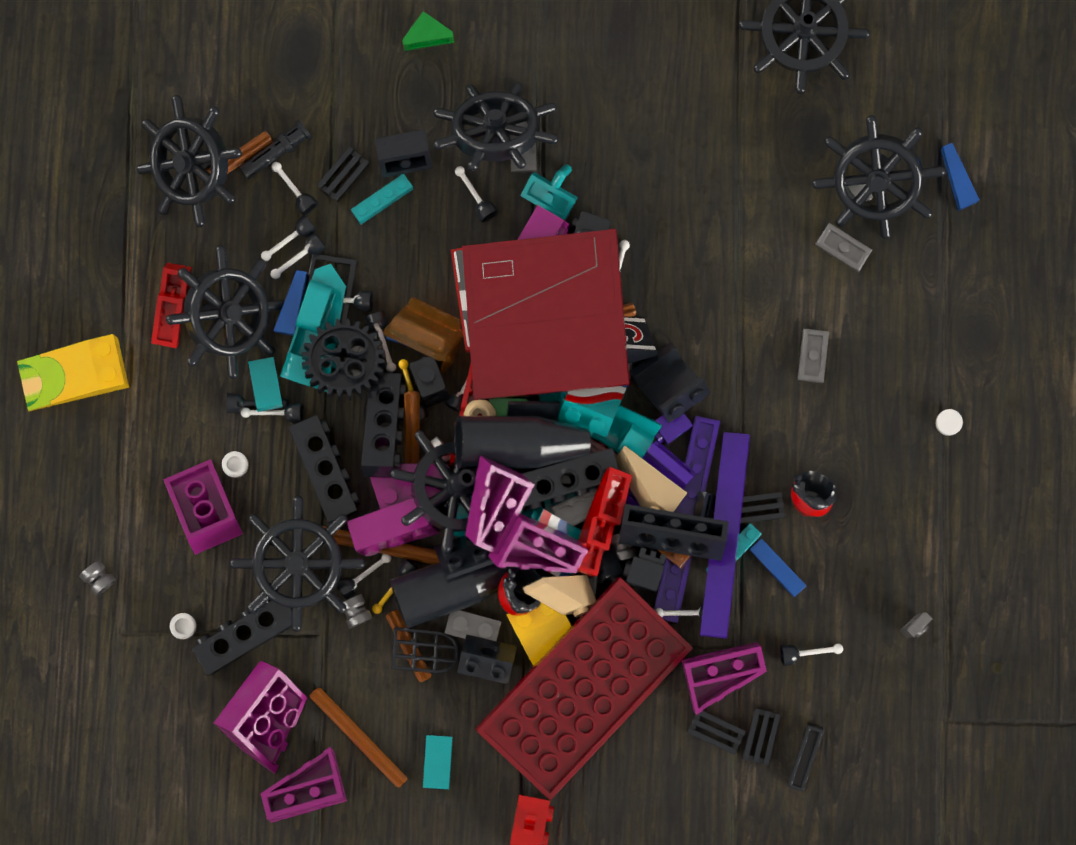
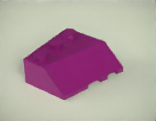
M260 661L215 720L214 724L243 752L276 774L279 767L276 762L281 751L285 752L288 743L285 741L290 729L296 726L307 697L280 669Z

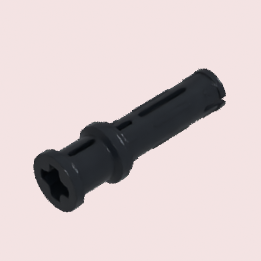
M300 120L296 121L297 125L287 132H281L278 139L239 166L248 180L286 152H294L295 147L306 139H312V136Z

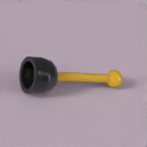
M402 359L399 361L398 366L403 370L408 391H414L407 369L409 363L407 360ZM420 402V419L428 417L429 414L426 406Z
M404 558L398 566V574L401 576L419 568ZM392 588L388 590L378 604L373 605L372 611L375 614L382 612V606L393 594Z

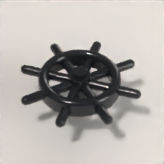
M772 0L765 10L762 21L741 20L739 22L741 30L761 31L762 42L768 53L754 65V72L762 73L773 62H776L781 67L796 72L795 90L798 94H803L806 90L807 73L819 71L829 65L841 79L847 80L850 77V73L837 59L845 46L847 38L868 39L870 37L868 29L848 28L847 15L842 7L846 0H815L824 5L815 14L811 12L812 0H801L800 16L788 4L792 0ZM780 9L791 23L773 22V18ZM832 13L837 27L821 26L818 24ZM773 32L789 33L791 35L777 45ZM818 36L836 37V40L829 50ZM798 42V57L796 59L790 57L785 52ZM809 43L821 55L820 57L808 60Z
M519 82L512 85L509 93L493 91L480 94L476 87L470 84L466 87V92L470 98L465 100L456 111L442 108L434 109L433 115L436 118L452 121V135L436 140L434 148L441 150L456 145L463 153L472 157L468 163V168L471 171H476L482 160L501 162L512 159L517 168L523 169L526 166V161L522 154L530 150L536 141L556 144L559 138L556 134L539 131V117L555 112L557 106L551 102L534 108L529 101L519 96L522 90V84ZM510 111L516 113L507 117ZM481 113L484 118L477 117L474 115ZM527 122L528 127L517 126V124ZM465 124L474 126V128L463 130ZM508 134H509V135L518 136V137H516L515 139H512V140H511L510 137L508 136ZM484 135L481 141L474 139Z
M174 95L172 97V105L175 119L165 123L160 129L149 119L142 121V127L154 139L150 149V163L138 165L136 171L141 175L152 173L157 186L165 195L158 208V212L161 215L168 213L173 202L181 205H192L195 225L203 227L205 225L202 203L212 200L217 195L228 204H233L236 201V197L224 187L228 173V160L241 157L242 151L239 148L226 149L219 133L212 127L219 115L217 107H211L204 120L196 117H185L182 98L179 95ZM188 129L196 133L192 144H190ZM177 132H178V137H179L180 146H178V145L172 140V137H173ZM204 143L208 150L203 151L201 149ZM167 150L174 155L173 159L167 160ZM211 165L210 173L204 169L206 166ZM175 169L177 171L174 179L172 178L169 170ZM197 176L204 183H206L205 187L200 192L198 187ZM185 178L187 179L189 192L181 188Z
M869 115L866 118L867 136L853 141L847 147L832 137H827L824 140L825 145L840 157L836 164L835 176L815 179L812 182V186L815 189L836 188L841 202L846 206L835 221L838 227H843L856 214L865 219L879 220L881 237L888 239L891 236L889 219L902 215L910 208L924 218L928 219L932 216V210L917 200L922 189L923 178L942 177L946 174V169L942 166L922 168L921 161L912 148L923 134L921 128H914L903 141L891 135L878 134L876 117ZM880 149L894 153L888 158L881 154ZM870 150L872 164L869 165L857 155ZM902 158L910 168L909 170L892 171ZM849 163L864 173L845 176ZM912 180V183L906 192L893 181ZM866 184L856 196L848 187ZM885 190L889 191L899 200L887 204ZM873 192L876 194L877 205L865 203Z
M219 245L215 249L217 269L204 273L198 279L185 268L179 269L178 276L191 288L185 299L184 313L168 315L166 322L169 325L185 323L191 339L197 345L187 359L189 366H196L205 352L217 356H226L228 376L231 379H235L238 377L236 355L249 351L255 345L267 355L274 354V347L262 336L266 330L269 312L282 310L285 301H267L264 290L256 279L266 266L264 259H258L248 273L238 269L227 268L226 249L224 246ZM229 279L240 284L232 297H230ZM217 281L219 282L220 299L208 289ZM246 293H248L252 304L239 305ZM202 298H203V299H205L208 303L203 304L202 307H201V309H200V304H201V301H202ZM253 314L250 326L241 318L242 315ZM201 321H214L205 333ZM233 325L244 334L237 342H235ZM222 327L225 346L213 341Z
M419 430L415 433V438L426 455L418 462L414 473L393 469L390 472V476L393 479L411 483L412 497L416 508L402 517V524L409 526L423 516L429 523L444 530L441 549L443 552L448 553L452 549L454 532L466 531L468 518L456 519L458 505L460 502L469 515L472 500L468 495L473 496V484L476 480L477 469H458L455 460L452 473L442 457L455 455L454 442L434 447L426 434ZM432 463L443 479L426 475ZM425 486L442 489V491L428 499ZM448 499L447 513L445 516L442 513H440L437 509H435V507H437L438 505H440Z
M295 496L293 498V519L279 522L269 528L256 514H251L248 517L250 524L262 535L255 547L253 558H233L229 562L230 567L233 569H253L257 585L262 591L248 604V612L255 613L268 599H271L279 605L292 608L291 628L293 631L298 632L302 629V608L316 605L325 599L338 613L346 611V605L333 593V590L339 582L342 569H362L365 567V561L361 558H342L339 545L333 537L347 522L345 514L338 515L324 528L313 521L303 519V498ZM303 530L317 535L304 550ZM292 531V550L278 536ZM324 544L327 546L330 558H311ZM272 545L284 558H265L269 546ZM265 569H284L271 583L268 581ZM311 569H330L325 583ZM302 576L317 590L316 592L302 597ZM292 577V597L278 592L277 590Z

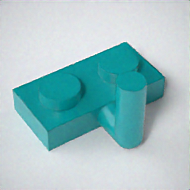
M568 164L563 165L556 172L552 181L533 172L520 196L566 220L578 197L560 187L564 179L571 173V166Z

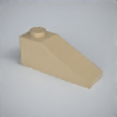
M626 446L615 457L618 469L632 475L629 488L641 507L674 512L687 494V492Z
M587 575L546 577L523 588L526 594L562 615L574 614L575 617H580L596 601Z

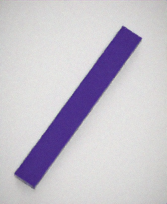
M700 416L694 417L685 464L696 474L683 488L687 494L674 512L694 515L698 492L706 491L720 425L719 420ZM667 558L665 559L654 610L657 608H661L664 611L681 610L691 558L682 569H679ZM663 616L662 618L666 621L678 623L679 616Z
M727 432L723 434L714 519L729 521L722 561L709 559L700 632V635L705 637L727 639L750 443L749 434Z

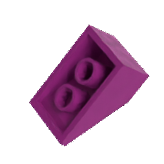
M211 459L163 479L186 538L195 555L243 534Z

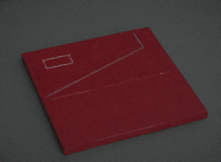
M616 229L462 246L474 400L630 385Z

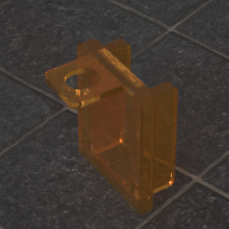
M412 297L408 304L385 328L383 334L438 361H443L440 373L444 374L452 365L458 344L462 340L463 331L460 329L462 321Z

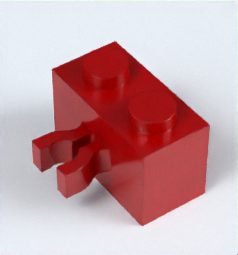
M519 794L510 845L548 844L549 832L544 831L546 821L552 822L554 806H549L550 800Z

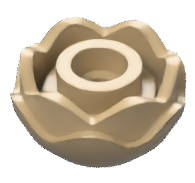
M484 399L471 401L464 411V416H477L479 413L482 416H497L492 404Z

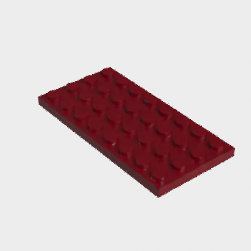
M618 577L475 730L551 800L693 647L621 577Z

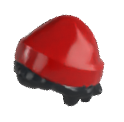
M805 471L800 475H795V482L791 488V498L796 510L803 516L819 517L827 514L832 505L837 501L835 484L830 481V478L817 471Z
M510 568L501 578L498 597L502 607L509 614L514 616L526 615L540 606L541 602L526 594L523 589L542 579L533 568Z

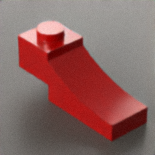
M167 263L163 267L151 344L172 348L178 347L182 324L169 325L166 322V317L171 314L184 313L185 299L190 286L178 276V271L181 268H185L192 274L193 267Z

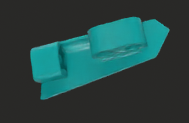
M331 264L317 268L314 271L295 325L297 327L280 377L311 387L310 380L312 378L306 379L304 372L307 370L302 369V362L305 361L302 359V352H307L304 349V343H311L309 340L310 334L318 336L317 327L326 330V322L330 323L332 327L335 326L336 319L340 321L346 285ZM331 343L326 348L334 350L336 344ZM332 367L325 368L323 372L331 374Z
M568 391L539 394L540 401H559L560 414ZM619 405L607 438L594 432H589L590 438H595L615 450L618 454L626 446L643 458L662 425ZM558 419L559 422L571 424L561 419Z

